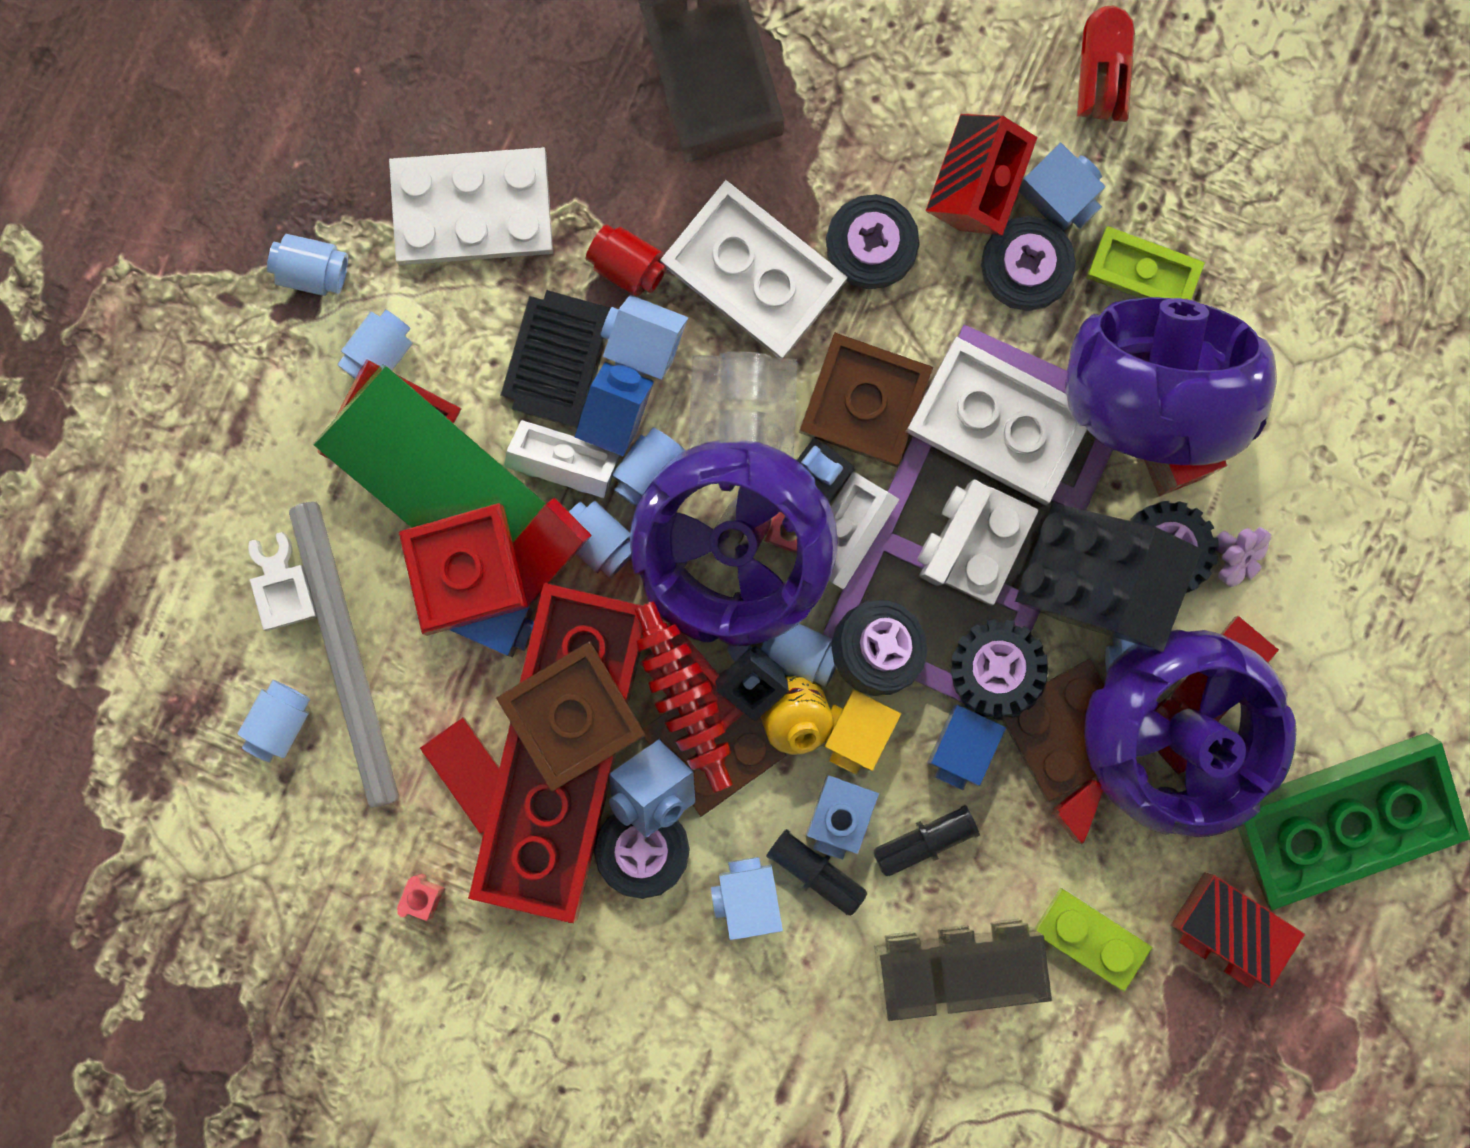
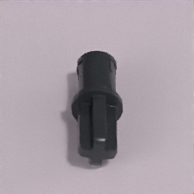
M963 805L960 809L925 825L921 821L917 822V829L874 849V857L881 872L885 876H891L931 857L933 861L939 859L938 853L970 838H976L980 836V833L968 807Z
M788 829L784 830L766 855L767 858L774 860L804 883L802 889L805 891L809 888L813 889L846 915H853L866 899V889L829 863L831 859L829 855L826 854L823 858L793 836Z

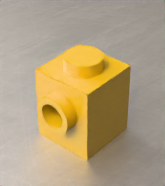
M853 689L843 708L835 704L831 707L830 710L834 724L832 732L823 747L833 751L829 759L830 762L857 775L861 766L873 771L901 713Z

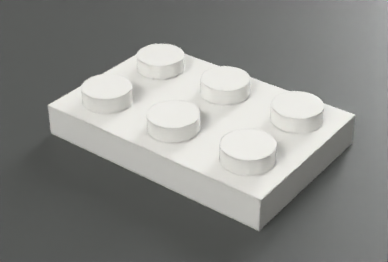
M545 147L389 159L395 257L398 265L553 254Z
M727 180L724 181L660 260V263L665 265L667 270L781 361H783L844 286L848 278Z
M955 337L906 433L1026 496L1047 505L1050 503L1087 428L1076 422L1069 410L1065 393Z

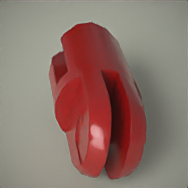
M1115 5L1099 8L1086 20L1082 36L1076 117L1088 118L1092 113L1094 119L1108 120L1110 116L1114 121L1127 122L1129 119L1135 28L1133 19L1126 10Z

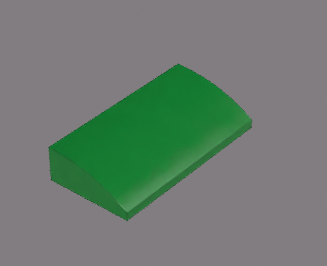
M384 364L376 370L313 443L318 450L411 528L500 503L504 506L512 542H514L546 504Z
M1427 732L1286 782L1259 802L1260 812L1255 817L1237 827L1260 889L1271 911L1470 840L1443 744Z

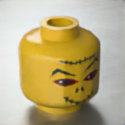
M799 676L785 677L788 681L789 692L761 716V720L769 743L775 749L789 755L805 754L825 743L832 732L834 720L824 692L816 682L813 681L811 683Z

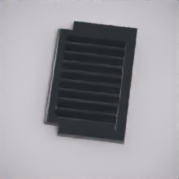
M546 290L544 300L529 296L500 394L502 397L514 400L513 411L574 428L578 427L604 337H601V332L611 309L610 307Z

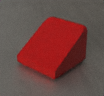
M1088 780L1052 808L1053 812L1051 813L1071 838L1081 845L1085 842L1103 793L1099 780Z

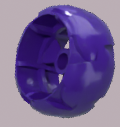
M1135 298L1114 302L1106 307L1101 315L1093 314L1082 323L1072 342L1065 388L1068 407L1076 422L1081 426H1085L1101 444L1123 454L1147 461L1176 465H1204L1235 457L1246 449L1251 441L1259 437L1270 416L1277 385L1275 355L1267 340L1259 337L1247 323L1238 317L1212 306L1188 299Z
M720 440L707 442L692 447L673 458L661 469L639 500L631 523L630 552L635 575L641 576L648 602H655L660 616L668 624H676L681 633L701 642H713L719 639L731 646H749L774 639L793 629L808 616L809 612L821 598L832 575L837 556L838 536L834 514L826 496L815 486V479L811 473L787 453L773 446L749 440L721 443ZM719 484L721 491H732L735 486H740L737 499L729 504L714 529L689 515L677 512L682 503L691 494L705 486ZM780 512L785 515L782 524L786 531H795L797 537L796 562L785 582L768 567L753 558L770 528L771 518ZM712 552L719 562L727 566L738 567L740 592H736L733 597L709 589L686 570L687 561L700 558Z
M1173 630L1169 635L1163 652L1134 644L1119 655L1109 666L1104 689L1096 690L1090 698L1085 719V745L1091 768L1097 775L1102 785L1101 789L1106 796L1132 819L1152 831L1164 835L1171 833L1186 837H1210L1231 831L1245 824L1260 812L1259 802L1279 789L1289 772L1295 752L1297 728L1292 709L1287 705L1288 693L1278 674L1263 657L1235 640L1216 632L1207 630L1190 632ZM1196 672H1200L1208 677L1200 710H1183L1177 713L1170 721L1154 711L1159 705L1156 699L1178 680ZM1240 703L1241 717L1237 734L1214 720V718ZM1169 746L1175 753L1187 760L1185 772L1186 790L1178 792L1171 787H1159L1158 789L1152 787L1147 782L1148 776L1144 767L1137 763L1136 757L1145 756Z

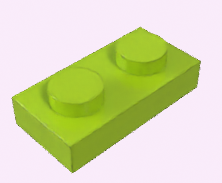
M1106 226L1086 278L1138 298L1160 297L1191 300L1205 262Z
M1063 888L1058 890L1032 931L1124 992L1153 948Z

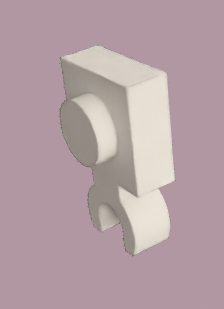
M282 532L276 534L279 549L272 557L264 556L260 541H249L248 546L250 557L256 564L262 566L264 572L263 576L250 579L262 627L265 631L317 617L304 566L299 565L289 568L288 561L292 555V543L289 537Z

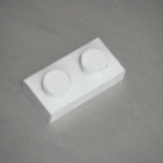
M521 420L506 451L504 467L522 472L531 477H538L567 486L579 492L604 498L612 481V474L617 469L620 455L577 439L574 436Z
M854 471L831 506L836 522L838 544L836 562L829 581L842 589L848 584L900 500Z
M975 479L967 484L965 490L958 486L955 487L942 511V514L949 518L940 537L934 533L930 534L918 556L917 561L924 564L919 577L936 586L944 584L991 495L992 488Z
M992 488L991 495L944 584L990 606L995 604L1038 512V509Z

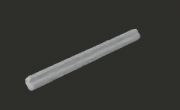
M317 502L301 503L292 507L289 515L366 798L370 807L391 804L398 800L399 794L320 505Z

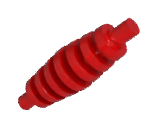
M654 601L635 608V613L643 629V632H641L643 637L636 640L638 650L642 651L651 647L654 656L642 661L644 670L648 672L660 668L662 673L661 676L648 682L650 691L655 693L668 688L671 694L654 703L658 714L677 708L679 715L665 721L664 724L669 732L686 728L688 734L675 742L680 751L694 747L696 754L686 760L691 770L700 768L701 772H705L713 793L730 787L733 783L724 764L726 761L725 757L731 754L729 743L724 742L716 745L714 738L725 733L723 722L719 721L707 725L705 720L719 712L717 702L714 700L699 705L697 701L698 698L713 691L709 680L690 685L688 679L701 673L703 669L698 661L682 666L679 659L690 654L692 651L687 642L675 647L673 646L671 638L681 634L676 624L668 626L666 622L663 623Z

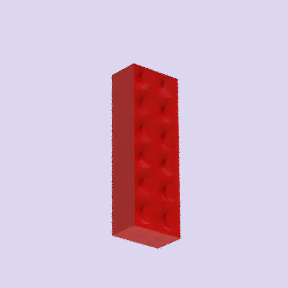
M543 583L520 683L590 641L629 705L641 654L636 640L643 637L641 633L643 629L634 609L642 605ZM510 723L468 899L574 924L579 916L597 833L599 832L610 785L609 774L613 772L617 753L551 792Z

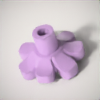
M1259 527L1254 532L1246 528L1238 534L1237 539L1226 531L1221 532L1217 536L1219 547H1216L1215 550L1223 555L1222 559L1226 563L1219 572L1218 577L1228 586L1235 587L1243 581L1244 577L1251 580L1262 567L1256 560H1262L1265 557L1271 540V534L1262 527Z

